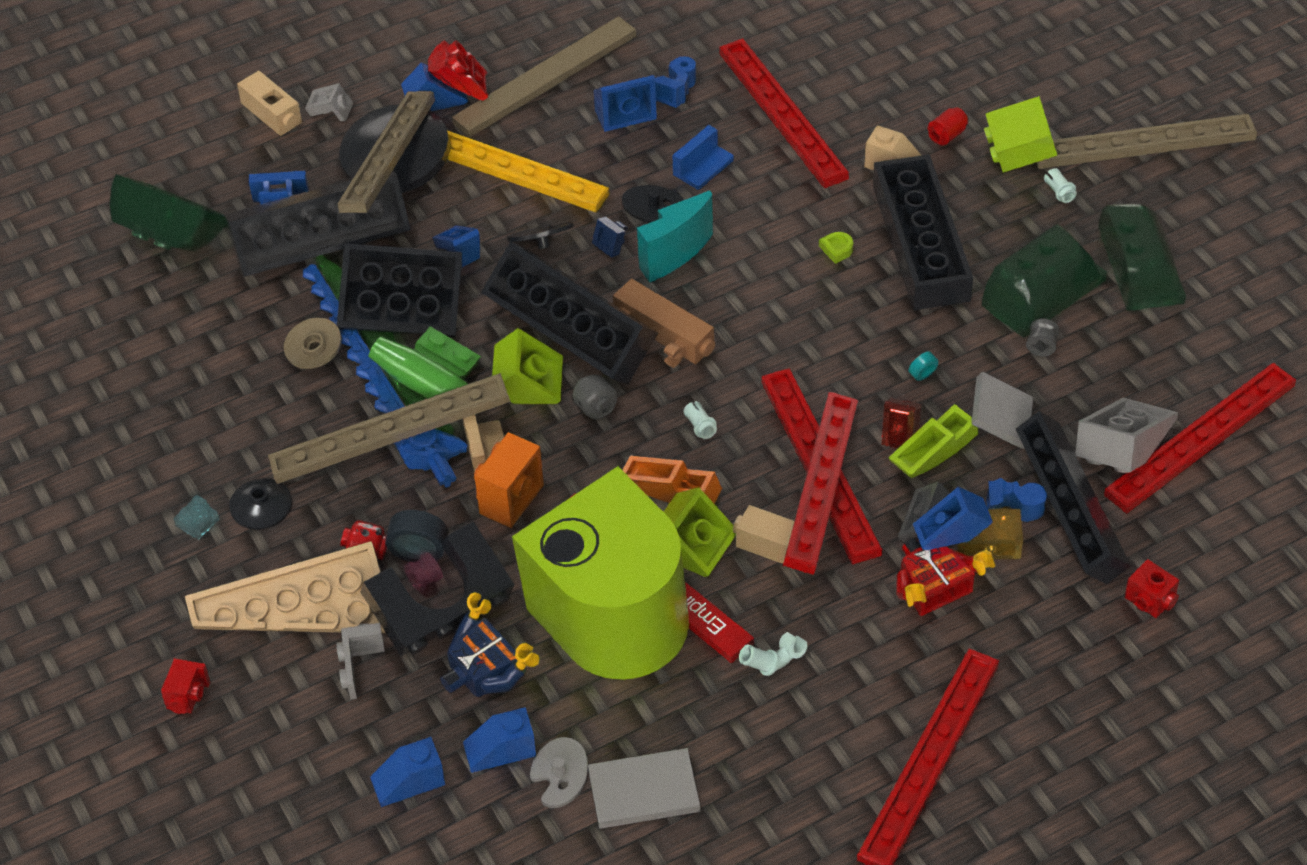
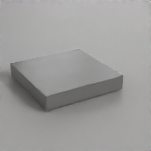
M982 372L976 377L971 424L1024 449L1016 428L1031 417L1033 397Z

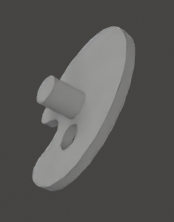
M568 737L551 740L539 750L531 766L530 779L532 782L543 780L550 782L549 787L541 798V802L545 807H563L579 795L585 785L588 774V760L585 750L578 741ZM561 782L568 783L565 789L558 788Z

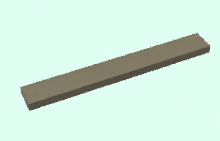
M618 16L490 93L489 97L484 101L479 100L452 116L453 125L469 138L630 41L636 37V29Z
M408 91L339 200V213L368 212L435 101L434 92Z
M1242 114L1056 139L1053 142L1058 156L1036 162L1038 169L1250 141L1256 140L1257 131L1250 115Z
M501 373L269 454L268 457L274 479L279 484L510 402Z

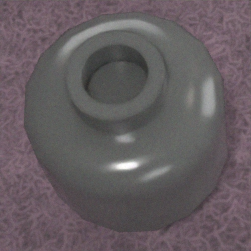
M592 374L578 380L574 387L572 400L575 406L587 417L601 419L609 415L615 408L617 392L604 378Z

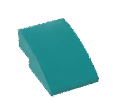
M710 190L658 210V220L637 227L639 269L649 283L671 273L688 262L706 245L713 235V201Z

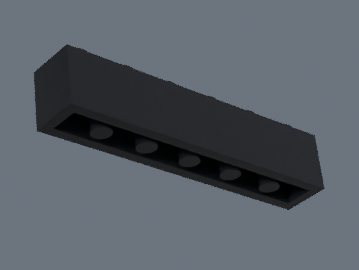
M1038 411L1016 428L1017 434L1085 573L1108 584L1130 568L1131 564L1060 423Z

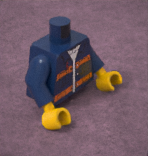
M476 592L470 594L467 599V606L471 612L465 614L447 652L451 670L442 675L440 680L449 693L465 685L474 696L481 697L487 693L510 691L519 679L524 676L526 666L535 667L538 665L539 655L531 652L533 646L527 643L520 644L515 650L485 617L480 620V614H486L491 610V603L489 600L483 599L481 605L477 607L481 594Z

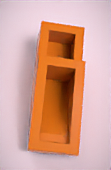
M630 456L623 468V471L646 495L668 503L671 502L676 493L699 487L715 504L722 490L715 472L687 469L685 462L682 460Z

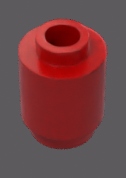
M958 107L945 110L928 124L930 139L939 145H947L965 131L968 125V117Z

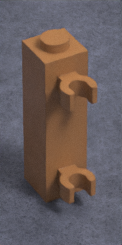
M631 278L613 295L614 305L658 332L655 340L666 346L664 353L669 356L665 358L664 363L672 368H675L683 357L696 365L703 357L709 356L714 350L713 326Z

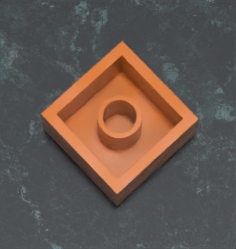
M508 432L501 442H497L493 446L491 455L484 464L478 465L474 473L479 514L509 528L513 527L544 486L539 445Z

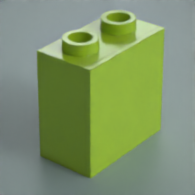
M1040 96L985 113L989 126L985 127L984 131L988 143H994V146L989 147L994 164L1000 162L1003 173L1058 156Z

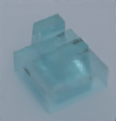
M195 495L192 501L186 507H183L173 519L176 527L199 540L219 520V515L216 510L210 508L205 499Z

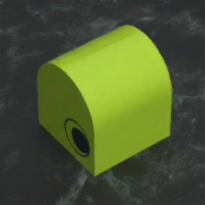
M619 466L512 536L527 610L572 660L584 670L608 679L625 680L639 678L661 669L681 650L689 630V614L679 534L670 518Z

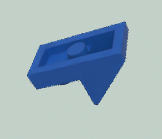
M456 225L432 237L436 248L446 249L451 252H462V267L480 258V234L477 228Z

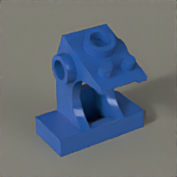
M306 171L249 174L253 202H260V205L309 191ZM286 184V188L271 189V185Z

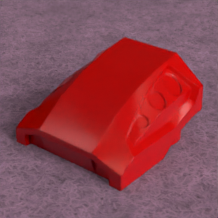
M444 40L435 47L428 58V72L448 86L474 98L484 101L489 97L486 87L487 71L471 53L465 50L460 42L455 40L453 43L448 44Z

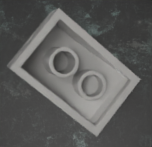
M1121 398L1079 420L1075 455L1085 458L1090 464H1105L1114 467V470L1118 472L1130 473L1147 462L1177 420L1178 412Z

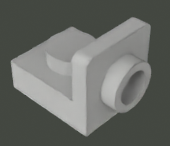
M338 83L313 90L305 110L310 116L327 114L333 111L340 121H345L350 113L353 101Z

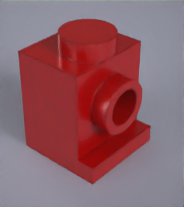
M174 658L161 689L166 709L178 714H192L196 701L200 702L202 699L204 687L209 688L211 683L205 664Z

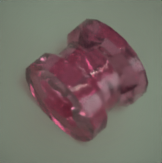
M428 552L421 554L418 561L404 565V571L408 580L419 592L424 591L426 585L432 581L438 582L443 579L441 568L434 557Z

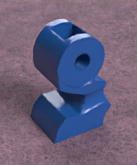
M686 56L678 57L669 64V78L665 76L655 78L656 101L675 108L685 103L686 95L689 94V88L693 87L696 83V62L694 59Z
M1002 478L988 481L986 502L993 522L1001 518L1003 506H1010L1017 518L1024 522L1037 520L1044 515L1047 493L1040 484L1027 483L1020 487L1017 481L1011 483L1006 482Z

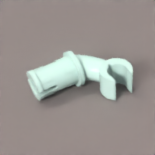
M786 632L780 638V649L777 652L773 650L764 651L748 644L741 649L739 661L745 666L759 669L763 675L770 676L775 671L786 666L793 658L802 657L807 650V641L797 635L795 637Z

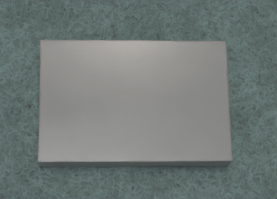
M688 748L588 765L599 829L700 812V802Z

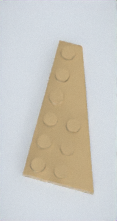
M370 541L185 596L194 629L341 633L342 628L355 627L365 623H379L360 591L364 581L381 573L373 543ZM381 626L382 633L386 634L383 627Z

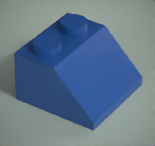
M654 75L594 90L595 112L604 132L657 119Z

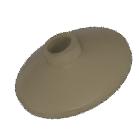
M311 318L297 324L291 329L284 341V353L288 361L301 369L318 368L331 361L338 353L342 343L341 332L336 327L337 325L325 318Z

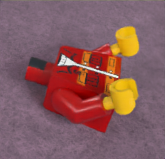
M913 538L902 546V551L906 556L901 560V570L896 576V594L899 599L907 602L908 607L914 605L921 617L972 593L974 572H977L979 576H983L986 574L985 568H994L996 565L990 551H981L974 556H968L952 548L949 549L947 546L924 550L918 539Z

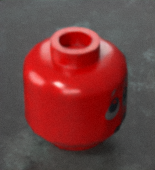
M357 520L351 529L345 527L340 546L347 549L372 541L377 560H383L387 550L385 530L380 525Z

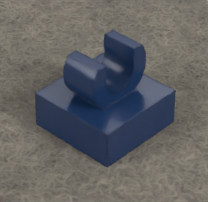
M606 216L597 219L592 244L610 257L620 254L621 246L625 242L624 234L628 227L620 221L613 222Z

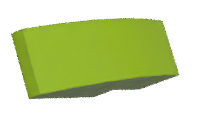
M954 404L937 421L931 418L889 457V461L909 477L914 478L938 466L966 446L979 434L978 427L971 424L972 417Z

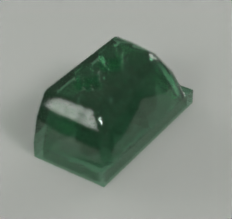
M115 174L109 201L111 220L133 230L132 236L145 241H148L149 237L155 239L154 245L170 250L172 246L195 252L212 242L224 228H228L225 214L149 183Z
M1143 204L1106 205L1102 209L1098 228L1126 310L1185 304L1186 294L1168 240L1156 212Z
M1056 224L994 268L984 290L982 306L1021 337L1025 338L1030 334V325L1033 321L1037 319H1052L1104 282L1107 277V271L1094 262L1092 256L1069 232L1059 224Z

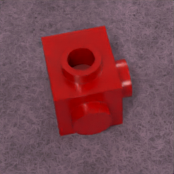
M1147 559L1128 578L1124 598L1132 602L1139 610L1157 618L1165 609L1170 611L1178 601L1177 589L1179 579Z

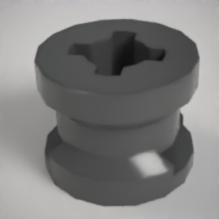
M1049 319L1033 321L1030 325L1031 334L1026 342L1027 349L1037 356L1052 355L1056 350V340L1059 336L1060 329L1058 325Z

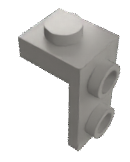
M365 623L341 629L342 642H336L339 662H345V669H339L342 689L348 688L350 700L357 699L353 656L385 652L380 623Z

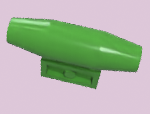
M431 326L416 342L414 349L380 336L372 346L368 356L396 381L427 399L468 385L464 380L478 365L481 358L477 353Z

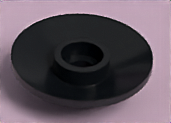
M260 478L248 481L237 488L230 499L229 508L231 516L239 525L248 529L261 530L273 527L286 518L291 510L292 498L284 484H277L274 479Z

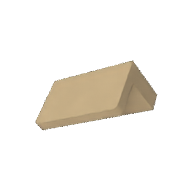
M474 414L463 418V425L475 473L478 465L484 464L491 455L493 446L497 442H501L504 435L499 420L477 424Z

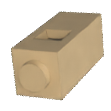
M257 71L237 83L241 104L278 135L282 136L302 123L299 103L262 72Z
M749 505L743 516L739 515L736 518L733 526V533H736V547L783 564L794 521Z

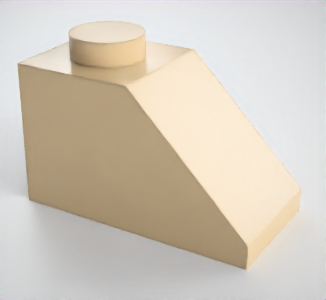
M877 125L866 142L865 168L874 170V162L921 156V154L903 133Z

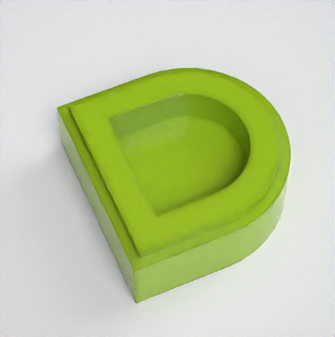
M834 232L819 239V247L836 264L853 253V239L847 233Z

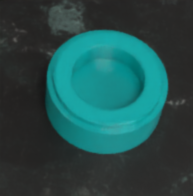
M924 352L911 363L908 372L915 380H924L936 370L939 361L932 352Z

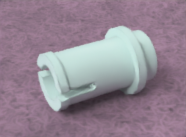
M1059 169L1049 170L1048 173L1053 179L1051 180L1045 174L1044 181L1055 192V198L1060 202H1071L1077 195L1076 186L1072 182H1068Z
M697 401L694 402V405L692 402L686 405L683 413L694 426V433L703 439L711 438L717 431L715 419L709 417L702 408V405Z

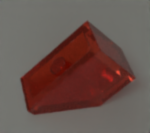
M894 398L885 401L881 445L899 448L918 431L921 404Z

